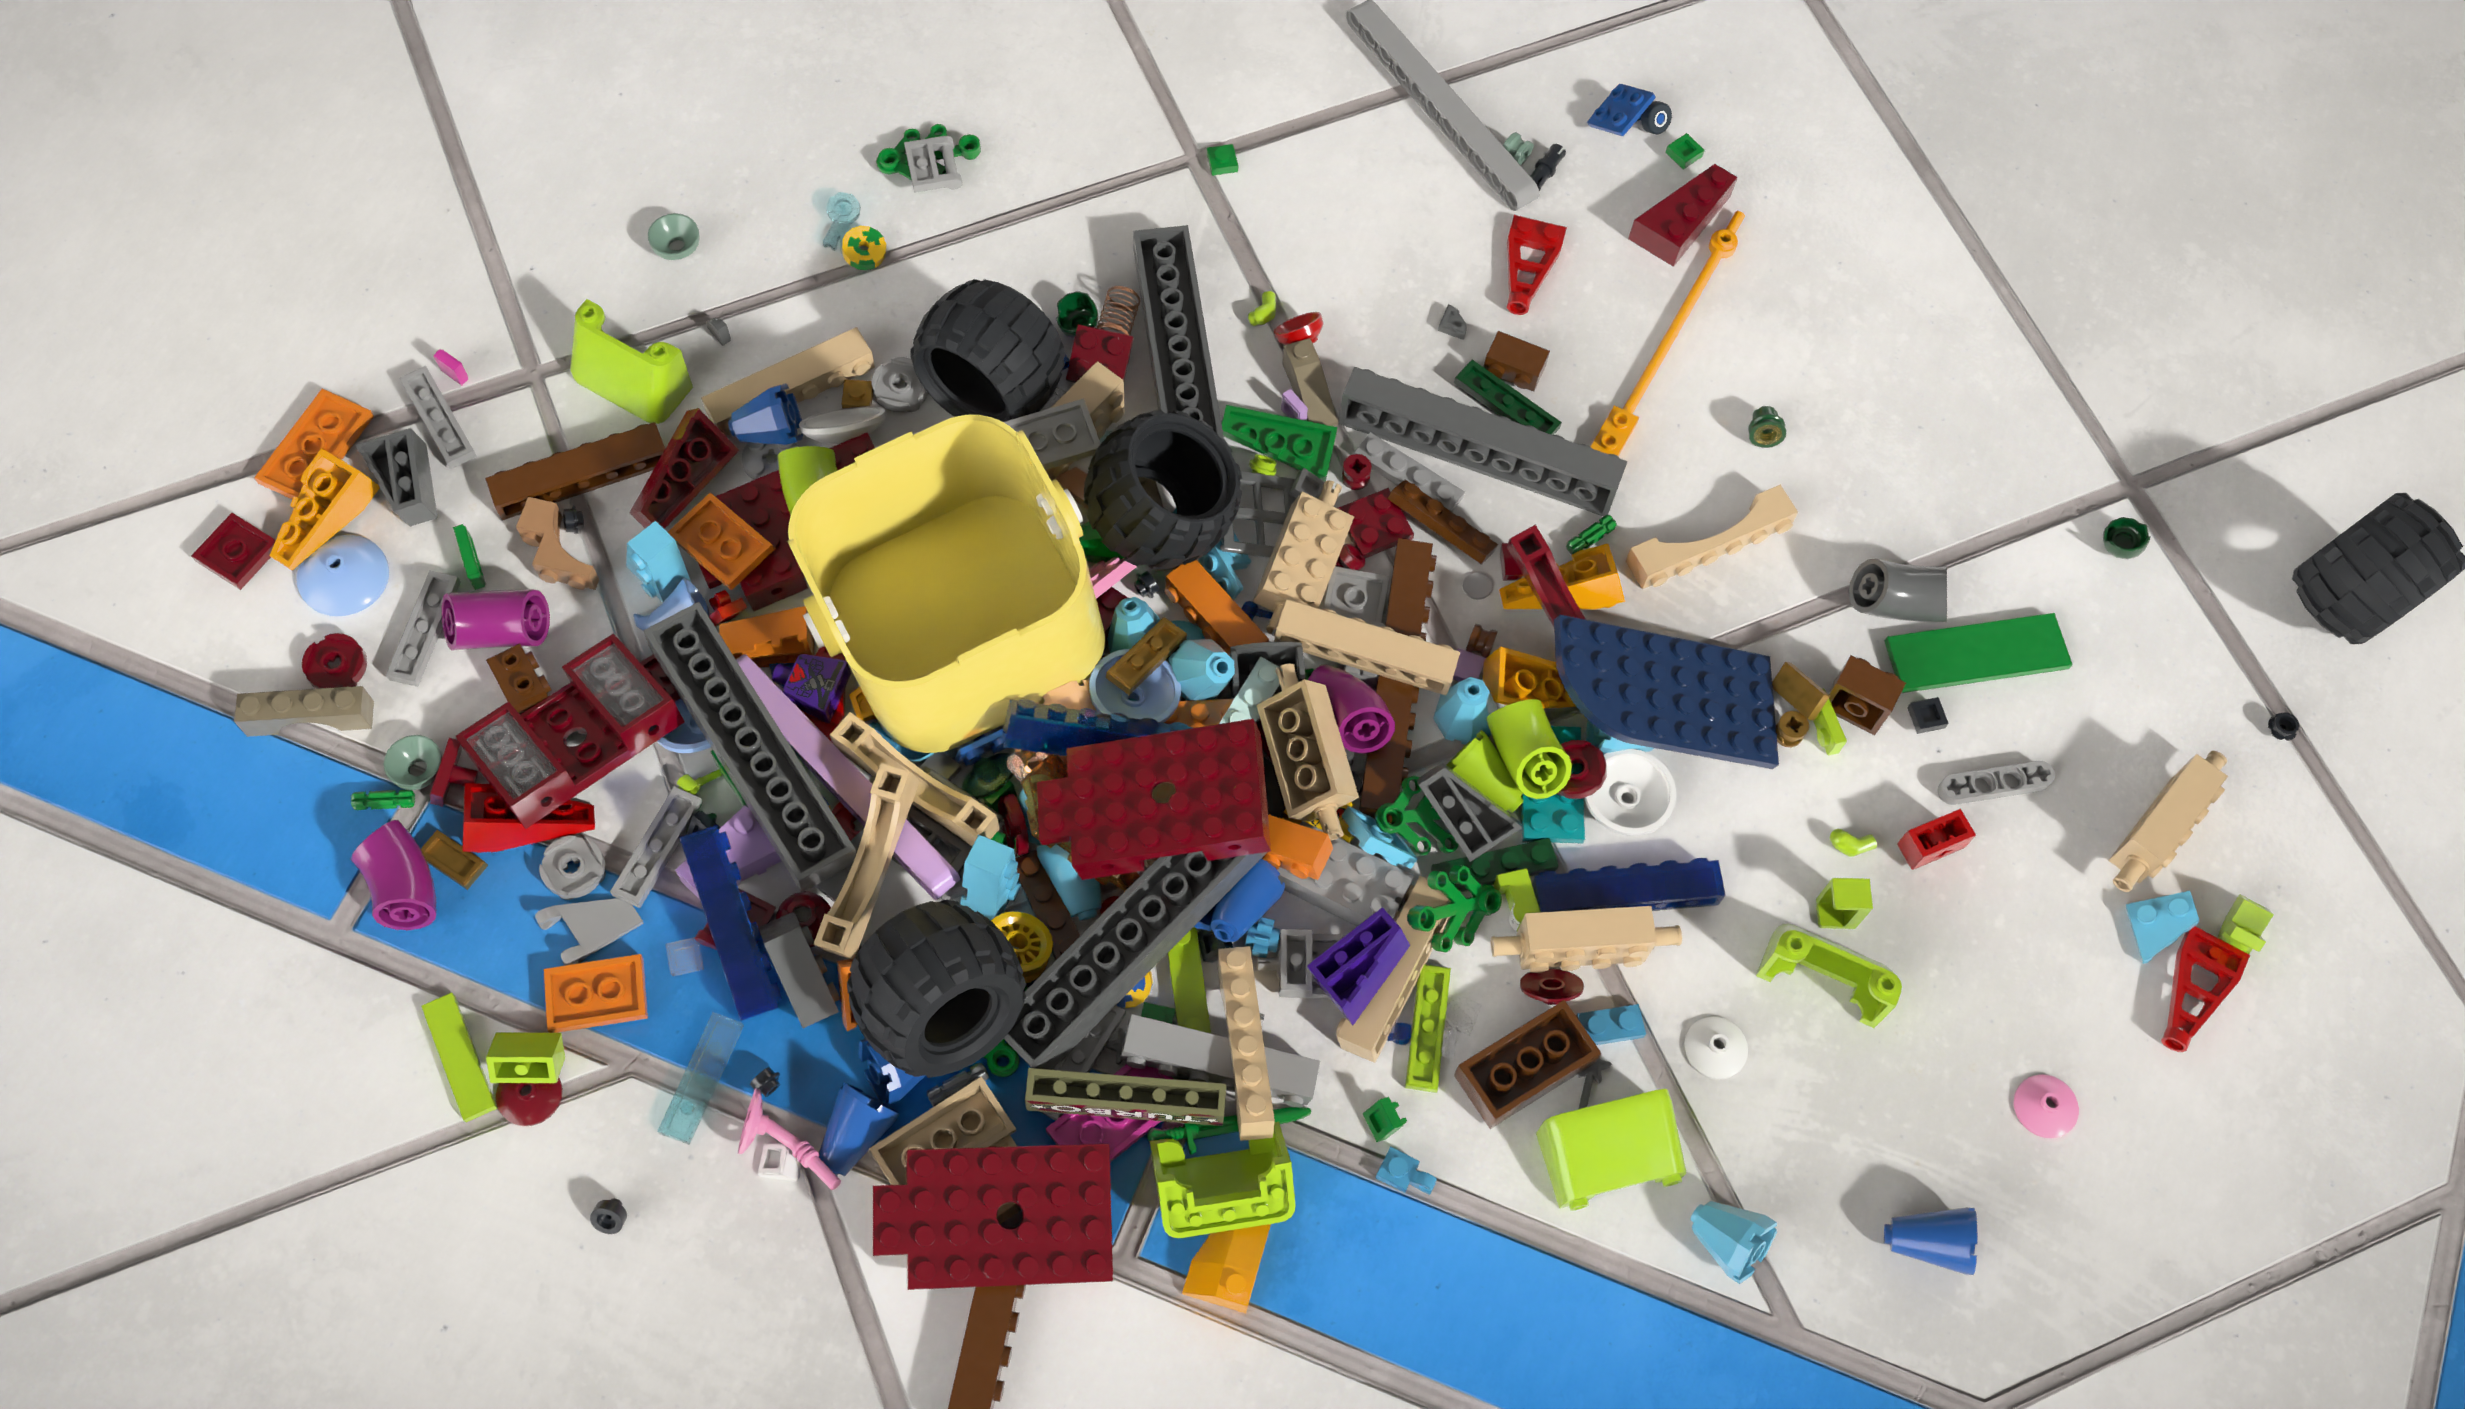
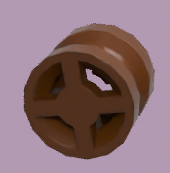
M1475 623L1465 651L1470 653L1476 651L1481 653L1482 657L1487 658L1491 653L1498 631L1493 629L1490 631L1484 630L1481 625Z

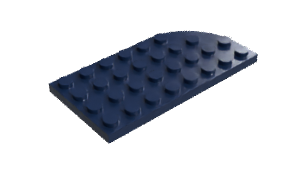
M1559 615L1554 619L1555 658L1562 684L1579 711L1607 735L1629 744L1774 769L1779 765L1770 656Z

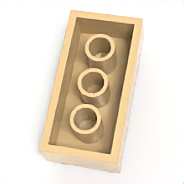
M1097 361L1051 408L1084 398L1100 440L1104 436L1106 429L1113 422L1117 423L1124 415V380ZM1073 462L1045 471L1052 481L1057 476L1068 471L1069 466Z

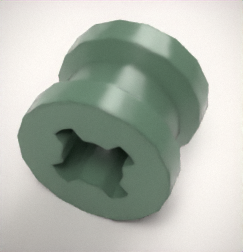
M1514 132L1507 138L1503 146L1521 166L1530 156L1534 144L1530 141L1522 140L1521 135Z

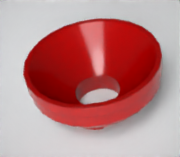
M1320 312L1305 313L1283 322L1273 332L1277 341L1283 345L1309 338L1312 343H1315L1324 325L1323 318Z

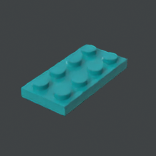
M1551 726L1560 744L1570 740H1581V727ZM1576 763L1572 765L1571 774L1582 772V764ZM1524 793L1521 795V798L1524 800L1521 804L1522 842H1533L1550 838L1551 843H1584L1583 798L1569 799L1555 794L1544 799H1534L1526 796Z

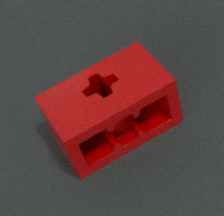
M1960 808L1908 830L1897 845L1910 868L1914 870L1964 849L1976 836V833Z

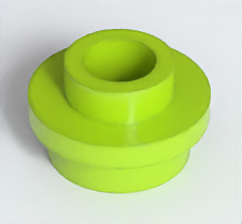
M1256 454L1254 459H1251L1248 464L1253 469L1252 473L1274 476L1277 471L1275 468L1277 462L1261 454Z

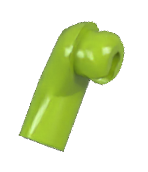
M1266 291L1262 293V305L1249 312L1248 321L1252 326L1264 325L1275 318L1276 299L1274 292Z
M1838 828L1833 830L1829 837L1833 846L1849 857L1877 848V842L1872 834L1857 839L1848 832Z

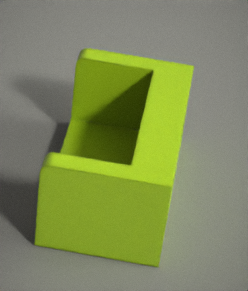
M1832 878L1816 898L1818 926L1830 929H1856L1873 909L1870 879Z

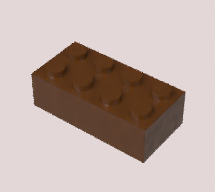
M1563 1000L1459 1064L1454 1076L1489 1129L1594 1065L1600 1057L1601 1051L1569 1005Z

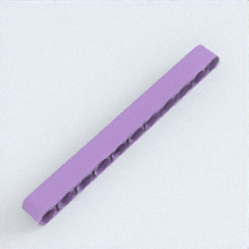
M746 654L740 656L736 661L798 759L865 827L872 795L870 790L873 784ZM906 819L893 857L933 899L938 900L959 882L961 878L944 857Z

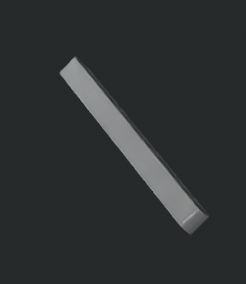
M1366 0L1346 12V19L1351 29L1511 210L1516 211L1538 199L1539 189L1535 181L1373 0Z

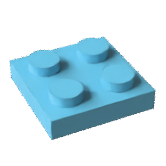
M1347 807L1342 817L1349 826L1348 831L1359 839V846L1365 852L1371 855L1378 853L1394 866L1401 864L1410 869L1413 867L1418 859L1398 833L1388 834L1382 832L1374 818L1354 808Z

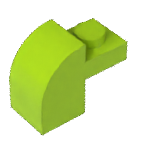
M2239 894L2225 917L2218 938L2247 954H2250L2252 949L2260 952L2266 943L2261 935L2274 914L2266 907Z

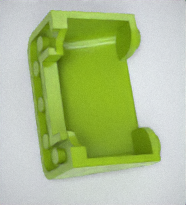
M586 299L575 313L570 369L574 380L579 385L648 423L656 422V424H660L666 421L693 388L681 350L666 342H656L649 346L644 353L635 350L603 332L601 328L605 321L603 309L598 304Z
M1789 923L1780 925L1772 934L1756 974L1757 977L1771 982L1779 973L1785 972L1791 975L1796 964L1799 963L1854 988L1849 1002L1857 1003L1862 1015L1859 1022L1875 1028L1896 1007L1902 990V984L1898 976L1884 964Z
M1658 1089L1558 1114L1543 1121L1536 1133L1559 1209L1569 1206L1570 1211L1579 1210L1589 1206L1588 1200L1592 1199L1595 1195L1655 1180V1183L1662 1182L1663 1187L1673 1186L1681 1183L1682 1177L1686 1174L1673 1104L1668 1089Z
M1274 1122L1273 1138L1248 1140L1249 1149L1185 1159L1182 1145L1174 1139L1150 1141L1161 1218L1165 1232L1174 1238H1185L1280 1223L1292 1217L1296 1206L1292 1163L1279 1122Z

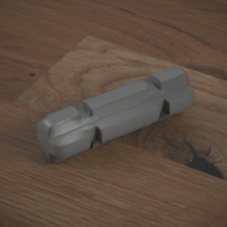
M977 1063L970 1067V1071L966 1072L964 1070L943 1081L942 1086L936 1085L928 1089L926 1092L930 1103L936 1106L981 1076L986 1081L989 1078L988 1072L982 1063Z

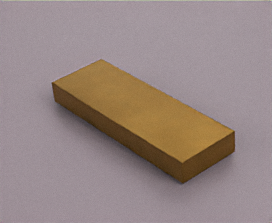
M1163 617L1106 672L1105 678L1130 695L1186 640L1187 633Z

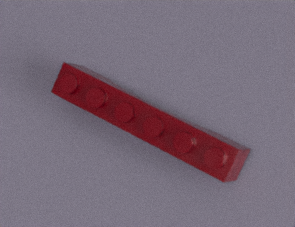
M1536 524L1511 537L1507 548L1553 627L1554 619L1559 615L1586 620L1570 593L1553 554Z

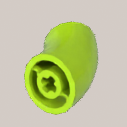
M802 446L786 449L778 454L781 485L790 514L801 495L812 484L837 471L835 453L832 449L820 446Z
M1528 699L1499 708L1486 717L1492 738L1507 771L1517 787L1526 796L1534 799H1544L1557 794L1566 786L1571 776L1572 765L1569 756L1560 745L1551 728L1540 700Z

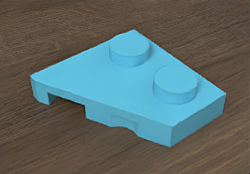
M2190 891L2126 904L2127 914L2143 964L2151 961L2157 953L2165 947H2169L2184 932H2188L2199 923V917Z

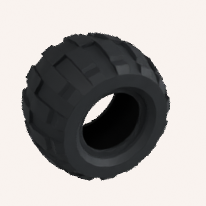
M976 279L967 281L965 284L956 286L936 301L924 315L913 339L914 346L910 349V358L920 383L934 401L953 417L983 415L1002 422L1041 411L1056 390L1062 376L1061 371L1065 365L1064 357L1066 356L1064 345L1056 328L1035 303L1009 286L983 279V281Z
M1161 409L1140 414L1122 423L1099 445L1088 467L1089 471L1084 482V503L1088 505L1087 518L1092 529L1097 530L1103 539L1101 542L1111 552L1114 550L1124 557V561L1137 567L1139 565H1148L1151 570H1165L1179 566L1182 563L1186 565L1201 558L1227 534L1239 510L1242 490L1240 489L1242 475L1239 464L1235 462L1231 454L1233 452L1225 439H1221L1213 431V427L1203 420L1198 421L1190 417L1188 413L1177 410L1167 413ZM1138 477L1149 478L1161 484L1173 497L1177 514L1155 503L1143 489Z
M2395 493L2294 569L2292 580L2298 586L2296 592L2304 607L2323 628L2338 638L2344 637L2350 644H2363L2412 611L2465 569V555L2460 551L2463 545L2454 529L2434 508L2420 499L2413 500L2407 493Z
M952 900L922 903L897 914L885 922L869 937L855 956L849 969L851 976L847 981L850 1006L861 1033L871 1047L895 1068L901 1069L906 1074L914 1077L926 1075L930 1078L946 1075L961 1070L984 1057L1011 1030L1024 1006L1026 994L1023 992L1026 986L1022 975L1023 970L1011 943L987 917L978 911L975 912L968 906L960 905L958 901Z

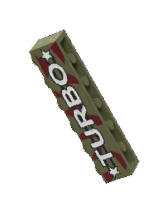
M1029 1068L1025 1103L1028 1111L1223 1126L1226 1084Z

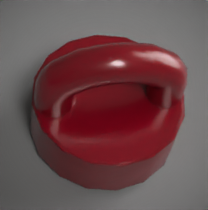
M1344 544L1335 566L1345 568L1340 562L1341 559L1350 569L1359 571L1365 566L1366 561L1354 546Z

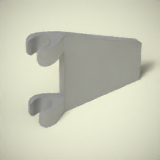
M618 898L555 905L544 908L535 915L539 926L543 930L549 929L563 918L579 945L568 948L561 953L564 965L581 963L591 954L644 924L633 905Z

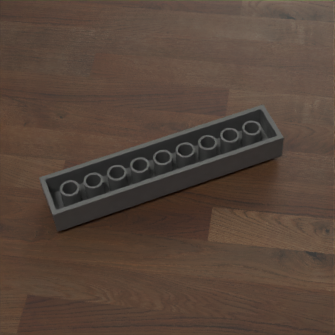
M1188 225L1133 231V251L1158 410L1161 409L1165 413L1173 412L1174 410L1188 413L1190 417L1198 421L1203 420L1213 427V431L1221 439H1224Z
M1354 367L1342 396L1339 417L1340 425L1366 434L1371 432L1380 439L1603 517L1609 514L1628 462L1620 459L1617 455L1606 454L1594 450L1588 445L1565 440L1562 436L1539 431L1533 426H1525L1513 422L1507 417L1484 412L1478 407H1470L1458 403L1452 398L1432 394L1426 389L1415 388L1397 379L1380 376L1369 369Z
M700 602L643 630L652 653L801 893L851 866L856 857V850Z
M1202 851L1158 858L1024 992L1026 994L1024 1006L1015 1024L1003 1039L1032 1068L1052 1070L1267 852L1207 861Z

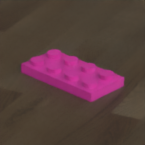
M1126 1064L1113 1074L1174 1080L1172 1076L1160 1074L1157 1068L1145 1066L1144 1069H1138ZM1063 1114L1046 1128V1132L1056 1145L1109 1144L1111 1163L1148 1133L1150 1128L1155 1127L1161 1121Z

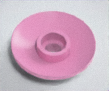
M2035 1075L2024 1080L2015 1092V1113L2021 1124L2031 1133L2044 1138H2057L2065 1135L2075 1126L2079 1115L2078 1102L2073 1091L2060 1079L2050 1075ZM2046 1098L2053 1101L2055 1108H2050L2046 1104Z

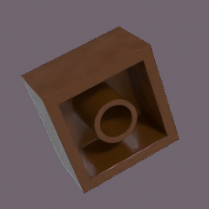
M1850 655L1828 692L1830 695L1829 700L1837 717L1875 736L1893 711L1906 682L1900 680L1893 673L1884 672L1872 666L1865 659Z

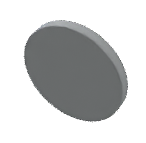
M1471 573L1464 579L1463 590L1472 599H1484L1491 593L1492 582L1483 573Z

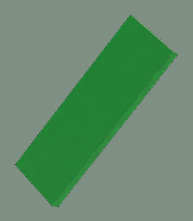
M2055 613L1887 636L1884 640L1894 674L1900 680L1906 682L1901 693L2068 670L2073 665Z

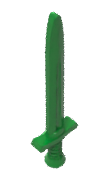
M1305 1107L1273 1109L1275 1122L1280 1124L1293 1122L1309 1116L1311 1109ZM1237 1115L1224 1117L1223 1126L1183 1123V1127L1178 1126L1164 1130L1152 1127L1147 1133V1140L1150 1144V1141L1178 1140L1185 1138L1189 1154L1193 1155L1196 1153V1145L1193 1140L1239 1132Z

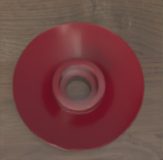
M1549 969L1541 973L1528 972L1520 980V989L1530 998L1542 1001L1548 1005H1557L1563 1000L1570 1001L1579 997L1583 993L1584 983L1579 976L1569 971Z
M558 1078L557 1083H499L496 1090L498 1110L506 1120L515 1125L533 1126L540 1124L550 1118L559 1107L563 1094L562 1082ZM525 1086H531L532 1090L528 1095H521V1090Z

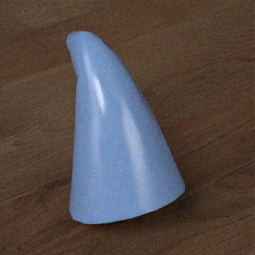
M684 577L674 591L650 615L634 614L633 617L636 627L645 630L697 602H700L708 617L710 612L701 593Z

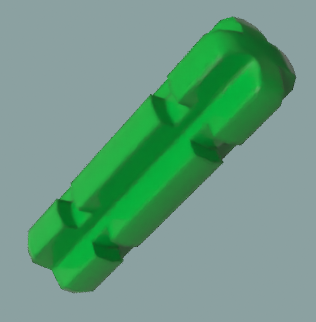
M1605 515L1599 519V523H1593L1580 532L1578 537L1574 536L1566 545V549L1570 554L1579 552L1583 548H1589L1602 539L1604 534H1609L1615 530L1617 523L1612 516Z
M395 790L370 791L368 794L365 791L354 792L351 795V806L355 810H367L368 807H371V809L397 808L398 805H401V808H412L415 805V793L413 790H399V793H396Z

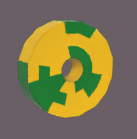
M869 226L852 228L846 232L842 241L844 260L858 270L875 269L885 258L886 242L884 236L878 230ZM861 246H866V247H868L869 249H868V250H862V249H860L859 247H861Z

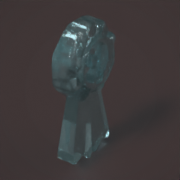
M838 192L830 197L827 203V215L833 223L823 240V246L825 248L831 247L835 251L840 239L841 254L843 238L846 232L851 230L850 224L855 222L860 216L861 206L853 194Z

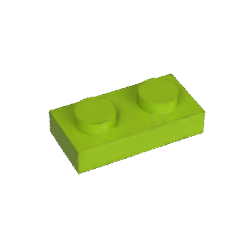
M1828 699L1813 722L1817 729V740L1825 748L1827 755L1830 756L1839 753L1847 740Z

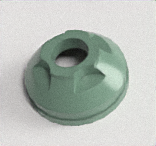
M677 213L667 214L652 223L648 231V241L652 250L661 258L679 260L691 255L698 247L700 241L699 229L694 220L686 215ZM679 240L685 243L683 248L679 250H671L669 248L673 241Z
M406 736L397 740L387 750L383 763L384 771L387 777L402 789H421L435 781L442 760V753L438 745L426 736ZM425 762L427 769L422 775L413 776L410 774V768L414 763Z

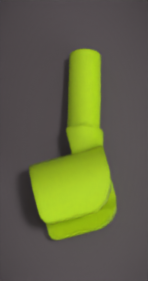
M718 769L696 780L690 775L685 774L678 779V788L696 795L701 786L721 777L722 774Z

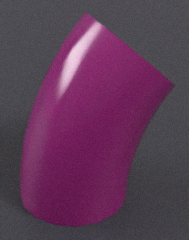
M534 589L446 593L442 600L443 632L448 648L451 651L513 647L519 643L522 647L539 646L547 637L550 626L548 603L545 596L539 590Z
M1325 664L1320 665L1313 671L1308 680L1326 685L1341 739L1346 749L1356 753H1368L1382 748L1390 741L1395 731V722L1378 693L1357 677L1339 668Z
M393 820L384 824L356 848L351 860L357 866L368 885L372 900V916L377 923L395 930L421 929L430 925L436 919V893L429 865L420 847L399 820Z

